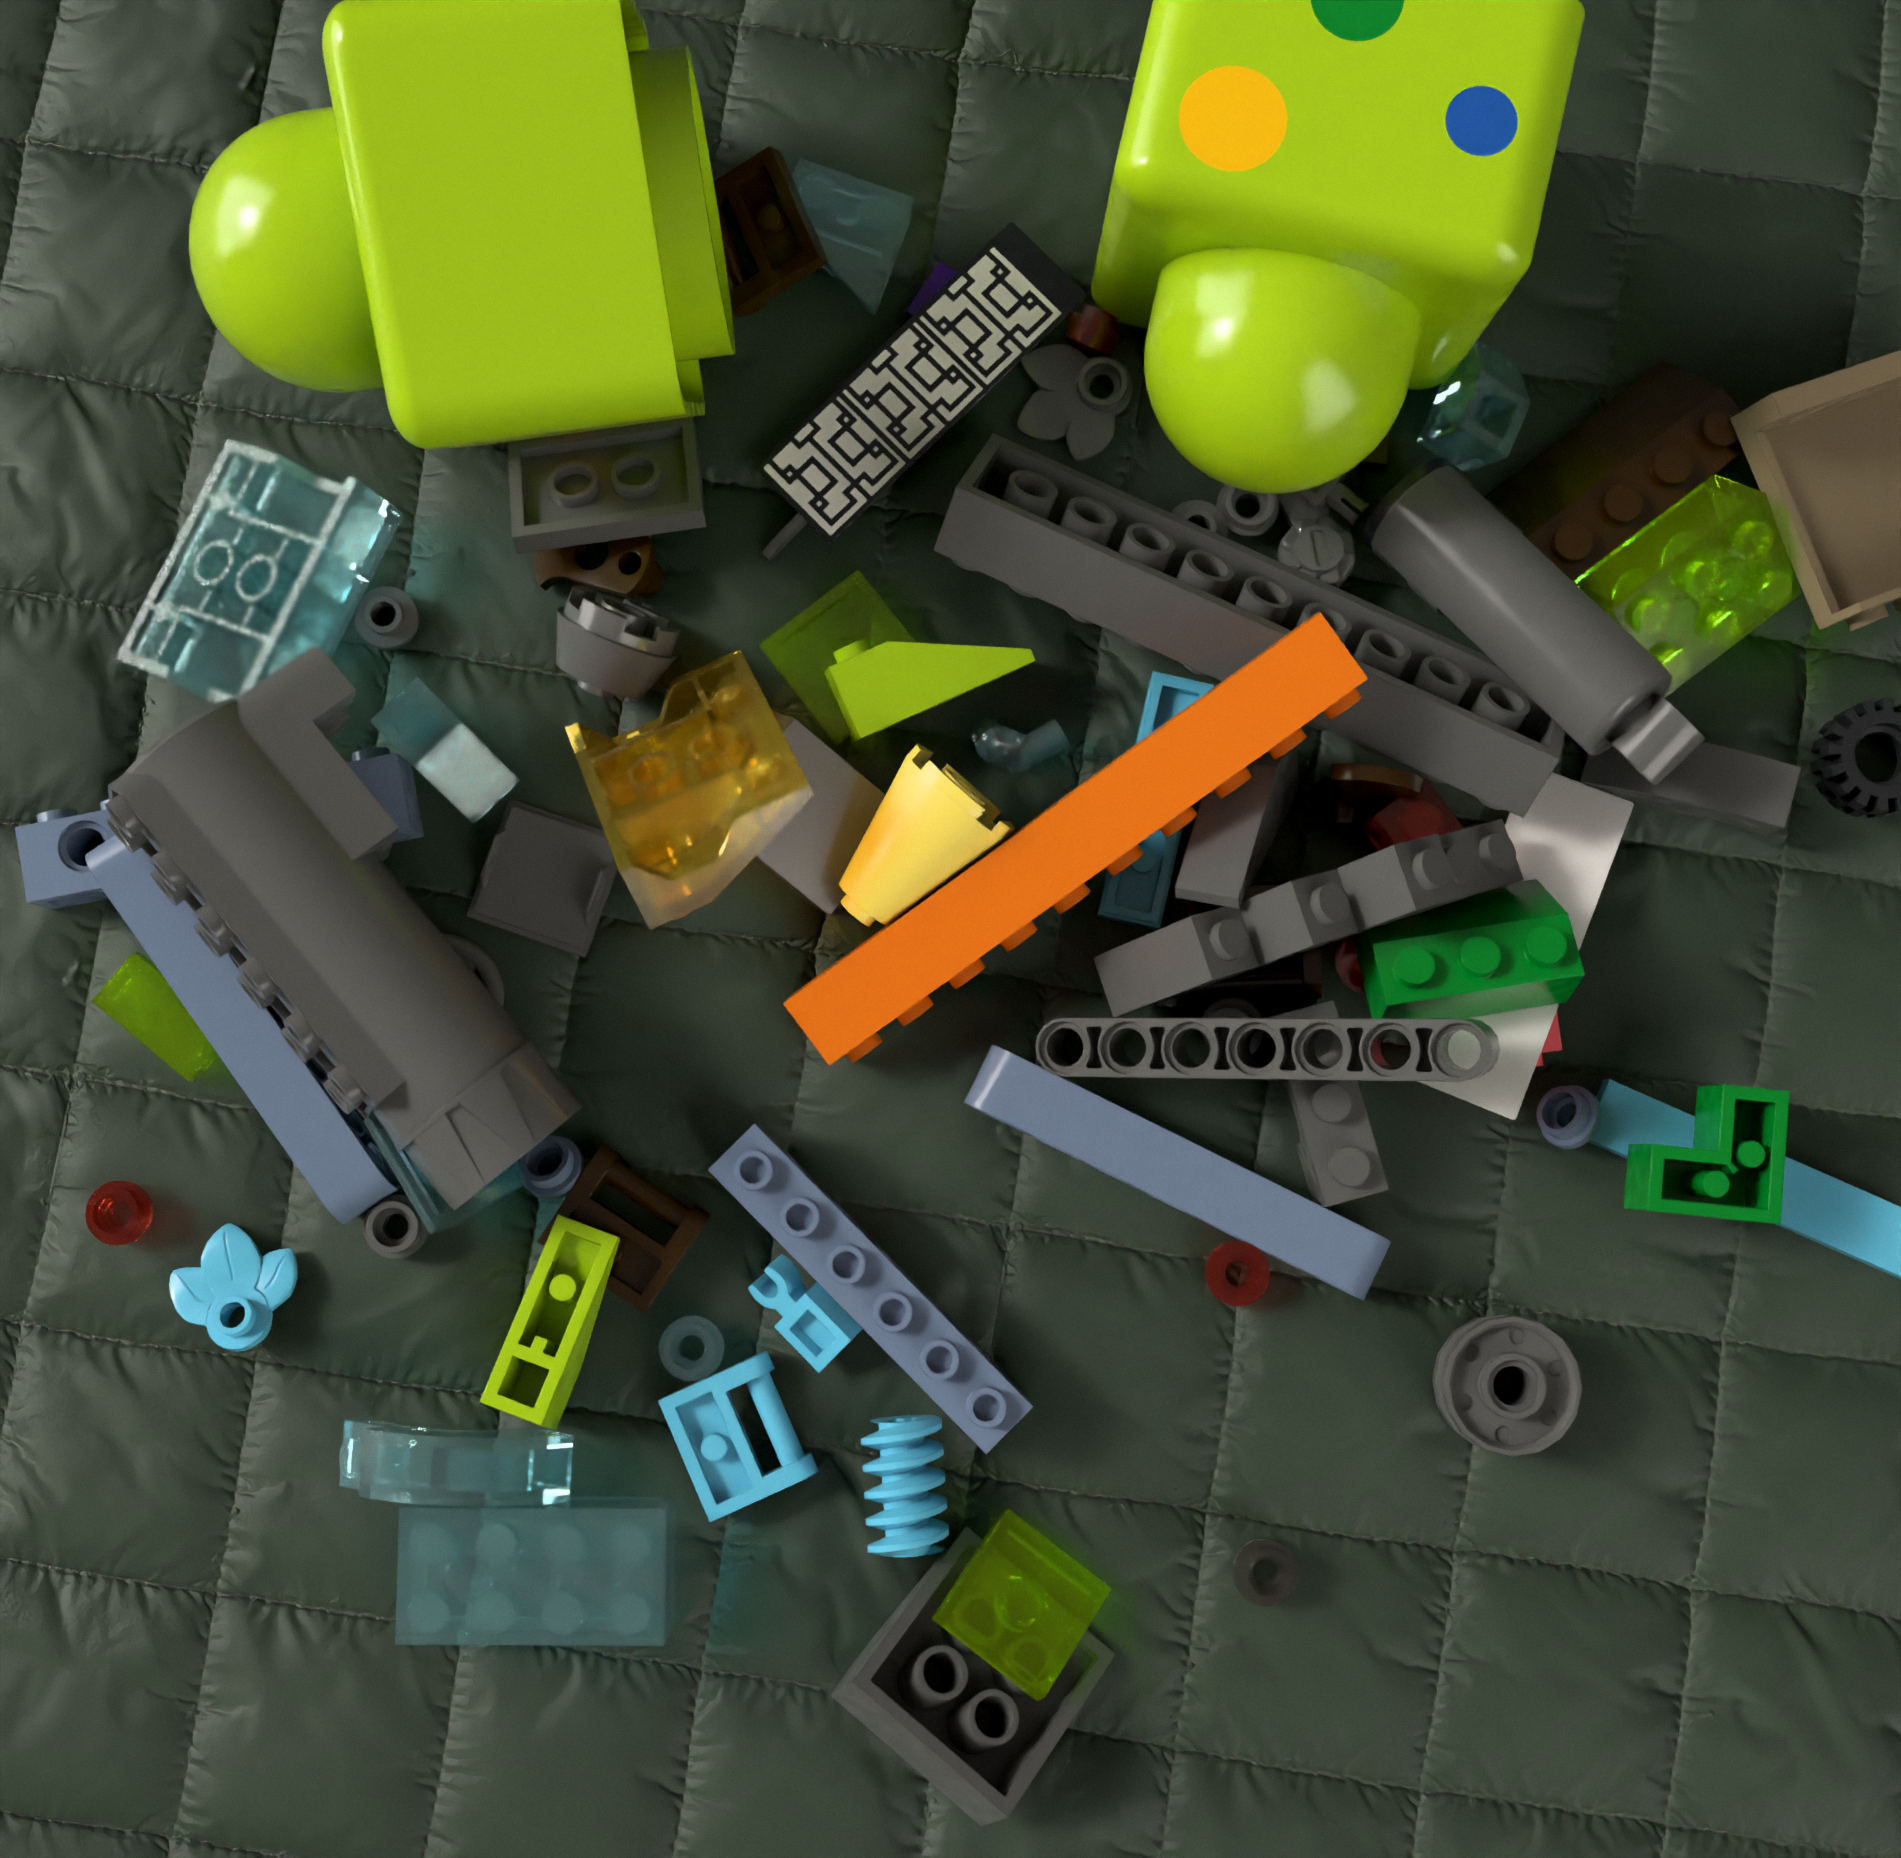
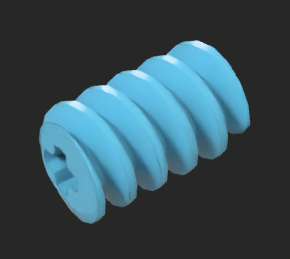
M901 1415L870 1420V1422L878 1424L879 1430L861 1438V1445L879 1450L880 1457L862 1465L863 1472L882 1477V1484L865 1491L864 1499L882 1503L884 1510L867 1517L866 1526L885 1530V1538L868 1544V1553L886 1557H916L944 1551V1547L934 1543L943 1540L949 1535V1525L942 1520L931 1517L947 1509V1497L928 1490L945 1482V1471L938 1467L927 1465V1463L943 1456L944 1449L943 1444L924 1438L942 1428V1418L936 1415Z

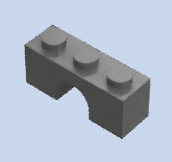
M1331 1000L1270 1018H1339L1335 1002ZM1330 1030L1321 1032L1316 1038L1314 1045L1317 1058L1326 1066L1333 1067L1342 1056L1341 1040ZM1265 1031L1264 1037L1272 1061L1276 1051L1275 1041ZM1277 1079L1278 1083L1282 1082L1285 1086L1295 1112L1300 1135V1143L1296 1144V1148L1312 1202L1322 1207H1328L1389 1190L1357 1080Z

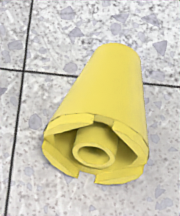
M919 743L907 753L839 882V886L846 893L840 901L841 904L851 915L868 927L875 920L888 926L1007 840L1015 830L1010 821H999L995 824L993 821L1001 811L949 764H946L940 770L934 763L928 760L933 752Z

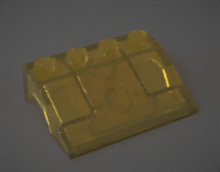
M740 649L670 680L660 717L633 730L612 738L577 722L565 727L619 872L650 930L671 920L683 918L691 911L712 902L814 796L806 776Z

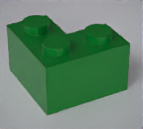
M1726 1084L1697 1086L1693 1148L1659 1144H1628L1624 1209L1781 1224L1790 1091Z

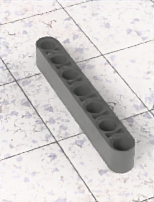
M1072 1017L1055 1019L1043 1026L1037 1035L1035 1049L1037 1059L1042 1067L1051 1074L1062 1077L1460 1082L1482 1077L1491 1071L1498 1061L1500 1045L1497 1035L1489 1025L1481 1020L1471 1018ZM1133 1029L1143 1036L1146 1043L1145 1056L1138 1064L1130 1061L1124 1050L1125 1038ZM1196 1029L1204 1033L1210 1043L1209 1057L1202 1065H1197L1193 1062L1186 1050L1187 1039ZM1260 1029L1271 1035L1276 1046L1275 1057L1267 1066L1257 1063L1251 1056L1249 1048L1251 1038ZM1070 1030H1074L1079 1034L1084 1047L1082 1056L1076 1063H1073L1066 1057L1063 1049L1064 1038ZM1324 1030H1330L1335 1033L1342 1043V1056L1333 1067L1321 1063L1314 1050L1315 1040ZM1391 1030L1401 1032L1410 1042V1058L1401 1068L1392 1067L1384 1060L1381 1054V1041ZM1459 1030L1470 1032L1480 1043V1058L1470 1069L1459 1067L1449 1057V1040Z

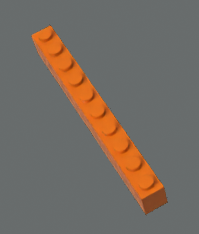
M1315 613L1011 834L1003 843L802 986L783 1003L829 1066L844 1055L847 1056L851 1063L856 1062L883 1041L877 1033L881 1028L895 1018L898 1019L903 1027L934 1005L928 996L947 981L955 990L980 973L986 967L980 957L1001 944L1005 951L1009 952L1033 935L1038 928L1032 920L1051 906L1056 909L1058 914H1062L1081 901L1091 892L1085 882L1101 870L1107 868L1109 873L1115 876L1134 863L1144 854L1138 845L1140 842L1159 829L1167 838L1198 816L1192 805L1214 790L1219 799H1222L1248 781L1252 774L1246 766L1267 751L1276 760L1307 738L1301 727L1321 712H1324L1330 721L1357 703L1363 696L1356 687L1365 682L1368 677L1322 613Z

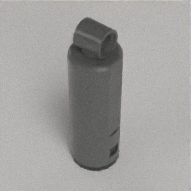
M1437 457L1424 462L1398 482L1378 504L1364 529V544L1387 566L1393 567L1407 580V585L1438 615L1446 616L1590 756L1599 755L1613 746L1652 785L1657 786L1705 740L1704 736L1673 705L1663 698L1672 682V675L1536 548L1523 535V530L1492 501L1485 499L1473 488L1471 482L1447 459Z

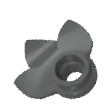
M1068 344L1044 346L1027 353L1021 359V365L1039 390L1031 396L1023 407L1017 422V430L1021 434L1040 442H1055L1066 438L1070 455L1076 462L1087 460L1103 452L1113 439L1115 416L1119 415L1127 407L1132 396L1133 383L1127 368L1119 361L1110 357L1100 356L1088 359L1079 350ZM1096 382H1105L1112 388L1113 393L1107 398H1097L1091 393L1090 387Z

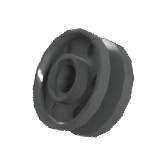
M1503 1314L1474 1318L1454 1330L1437 1353L1432 1376L1436 1405L1450 1428L1475 1446L1508 1456L1538 1453L1561 1439L1577 1416L1582 1393L1578 1363L1564 1340L1540 1322ZM1510 1366L1518 1375L1519 1387L1513 1398L1501 1402L1494 1393L1493 1381L1498 1371Z

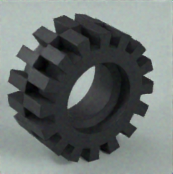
M1882 698L1876 702L1870 699L1835 715L1833 720L1825 723L1818 731L1823 737L1812 744L1811 752L1818 753L1819 759L1810 763L1811 774L1822 772L1824 777L1823 781L1815 785L1820 794L1828 790L1832 791L1834 796L1828 803L1836 809L1846 805L1849 806L1847 815L1859 817L1868 814V818H1877L1901 810V704L1894 707L1895 699ZM1864 736L1881 737L1893 748L1897 767L1889 780L1885 782L1872 781L1866 778L1857 767L1855 749Z

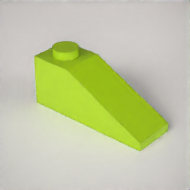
M867 637L835 651L833 655L837 664L828 667L824 673L855 742L1019 670L1036 660L1031 649L894 641H887L872 648Z
M559 1214L557 1215L482 1394L481 1403L556 1431L584 1361L620 1242L619 1237Z

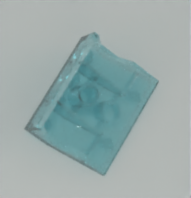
M228 438L115 659L214 705L231 698H237L311 646H317L332 659L404 514L358 479L348 477L345 484L317 476L279 454Z

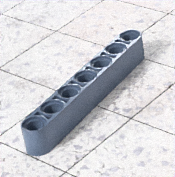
M114 835L85 855V860L97 883L329 1213L340 1223L347 1224L401 1188V1181L395 1167L356 1110L347 1114L333 1100L323 1085L329 1079L327 1073L314 1057L304 1062L290 1048L280 1033L285 1028V1025L275 1009L269 1005L264 1010H261L248 997L237 981V978L242 975L239 966L228 952L218 958L205 945L194 929V925L199 922L194 915V911L185 900L175 906L163 894L151 877L150 873L155 868L143 849L140 848L131 853Z
M995 1045L991 1046L964 1100L965 1104L1363 1301L1391 1244V1241Z

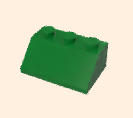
M1537 879L1516 882L1352 935L1371 1018H1471L1566 1003L1585 976L1568 913Z

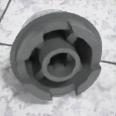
M573 586L566 606L557 608V666L567 674L578 679L577 685L580 688L596 696L613 699L616 694L628 698H642L678 657L674 647L681 630L670 626L667 627L669 619L627 599H624L623 603L611 599H603L602 603L594 602L598 593L594 588Z

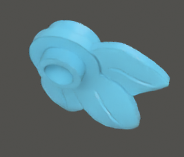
M227 1223L208 1240L201 1256V1267L179 1268L171 1273L169 1289L175 1309L187 1322L206 1326L210 1338L218 1346L235 1352L251 1349L268 1335L272 1326V1311L284 1303L295 1289L298 1278L295 1252L290 1248H286L261 1256L257 1245L249 1234L234 1224ZM243 1306L245 1310L244 1320L240 1325L231 1328L229 1326L231 1314L236 1308Z

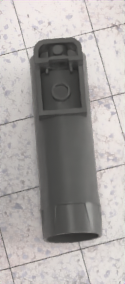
M311 646L237 698L219 702L201 711L177 726L146 750L121 777L108 784L109 801L105 803V807L112 817L107 820V823L120 842L131 853L142 848L148 855L151 864L155 868L150 873L151 877L163 894L175 906L184 900L190 906L199 922L194 925V929L211 952L218 958L228 952L237 963L242 973L237 978V981L253 1003L261 1010H264L269 1005L275 1009L285 1025V1028L280 1033L296 1055L304 1062L314 1057L322 1066L329 1078L323 1085L338 1106L347 1114L357 1109L365 1120L374 1114L396 1143L398 1151L402 1152L404 1150L455 1211L583 1106L535 1048L536 1041L533 1038L530 1039L507 1014L384 864L383 860L389 856L399 826L329 742L331 738L348 727L350 716L346 709L349 704L354 702L356 689L325 652L317 646Z

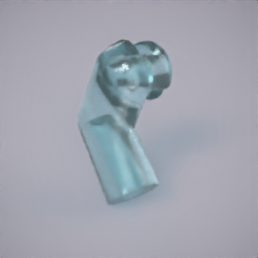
M987 718L981 720L972 732V741L976 745V752L983 760L1013 772H1024L1069 747L1068 740L1055 719L1025 735L1002 726L1001 721L998 719Z

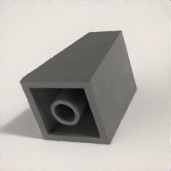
M760 709L684 807L811 906L830 916L836 907L838 909L843 908L840 901L846 893L839 886V882L885 794L797 719Z

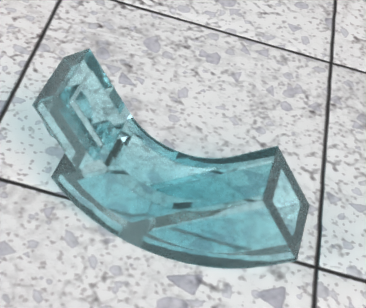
M366 1418L344 1420L343 1443L339 1452L341 1468L339 1486L359 1490L358 1497L421 1505L500 1507L568 1502L570 1498L574 1435L531 1427L500 1430H442L411 1427Z

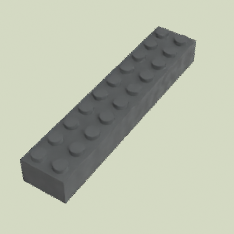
M995 433L991 435L956 486L933 551L951 558L957 566L965 570L979 571L1008 584L1012 590L1022 596L1037 597L1067 611L1077 621L1099 625L1125 637L1130 644L1139 649L1154 650L1182 663L1194 674L1203 677H1213L1223 681L1315 613L1321 612L1368 679L1356 687L1363 696L1357 703L1330 721L1324 712H1321L1306 723L1309 726L1335 732L1357 742L1364 750L1373 755L1390 757L1416 769L1423 777L1430 781L1447 783L1476 796L1481 803L1492 809L1507 810L1522 818L1528 812L1560 760L1565 731L1481 652Z

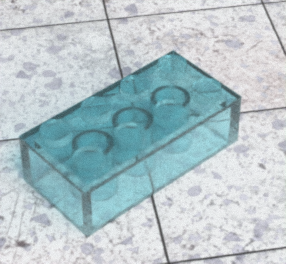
M416 1496L399 1507L395 1645L664 1646L673 1631L676 1497Z

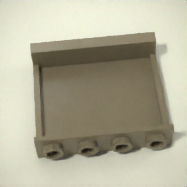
M1901 350L1771 393L1730 418L1819 630L1845 620L1850 632L1888 617L1889 614L1885 605L1891 602L1896 612H1901Z

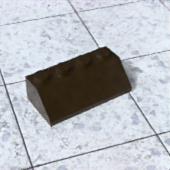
M1662 360L1484 498L1492 501L1523 530V535L1576 584L1744 453L1730 420L1731 417L1742 410L1723 387Z

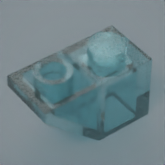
M1478 338L1453 374L1441 384L1417 442L1441 458L1447 459L1452 465L1465 473L1507 458L1531 404L1517 363Z
M418 677L411 681L370 720L388 741L474 824L520 781Z

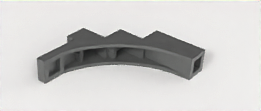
M1502 819L1439 836L1436 833L1392 845L1337 869L1282 884L1244 900L1239 909L1222 907L1190 916L1097 955L1093 959L1113 1017H1118L1161 1004L1206 986L1337 940L1449 903L1524 880L1516 859L1515 847L1507 834Z

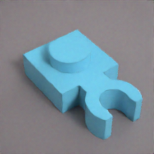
M781 1254L765 1268V1273L753 1282L748 1289L753 1298L762 1306L777 1310L782 1318L774 1327L820 1373L863 1328L818 1282L808 1289L802 1283L801 1273L795 1263Z

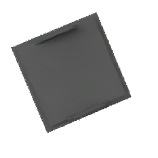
M509 799L466 916L586 958L628 839Z

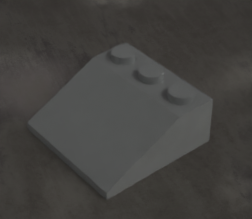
M965 1526L866 1645L830 1696L982 1827L1009 1817L1116 1654L970 1528Z

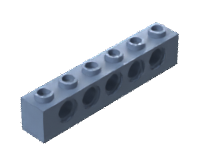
M387 747L367 748L352 753V761L346 763L399 826L393 843L424 837L411 763L397 752L390 753V749ZM109 799L100 802V811L78 815L75 809L50 810L37 815L38 823L15 827L27 903L54 910L109 899L93 877L85 860L87 847L93 839L103 836L106 841L115 835L107 823V820L112 817L105 807V803Z
M754 1123L708 1169L737 1201L985 1454L1033 1407L1031 1399L761 1124Z

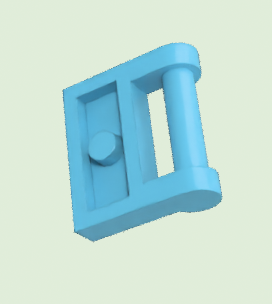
M767 1351L754 1355L658 1400L709 1522L803 1481L819 1471L812 1454H804L769 1373L775 1368ZM744 1383L748 1387L781 1464L779 1467L766 1473L762 1470L729 1393V1390Z

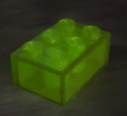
M1716 474L1712 475L1573 581L1672 675V682L1663 698L1675 691L1801 594L1766 493Z

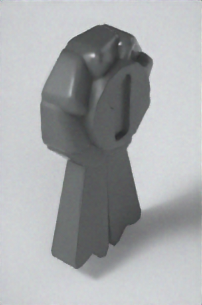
M1297 491L1277 494L1279 509L1290 527L1279 544L1278 561L1336 588L1342 586L1353 571L1356 562L1351 533L1344 530L1328 517L1329 505L1327 503L1323 507L1317 508Z

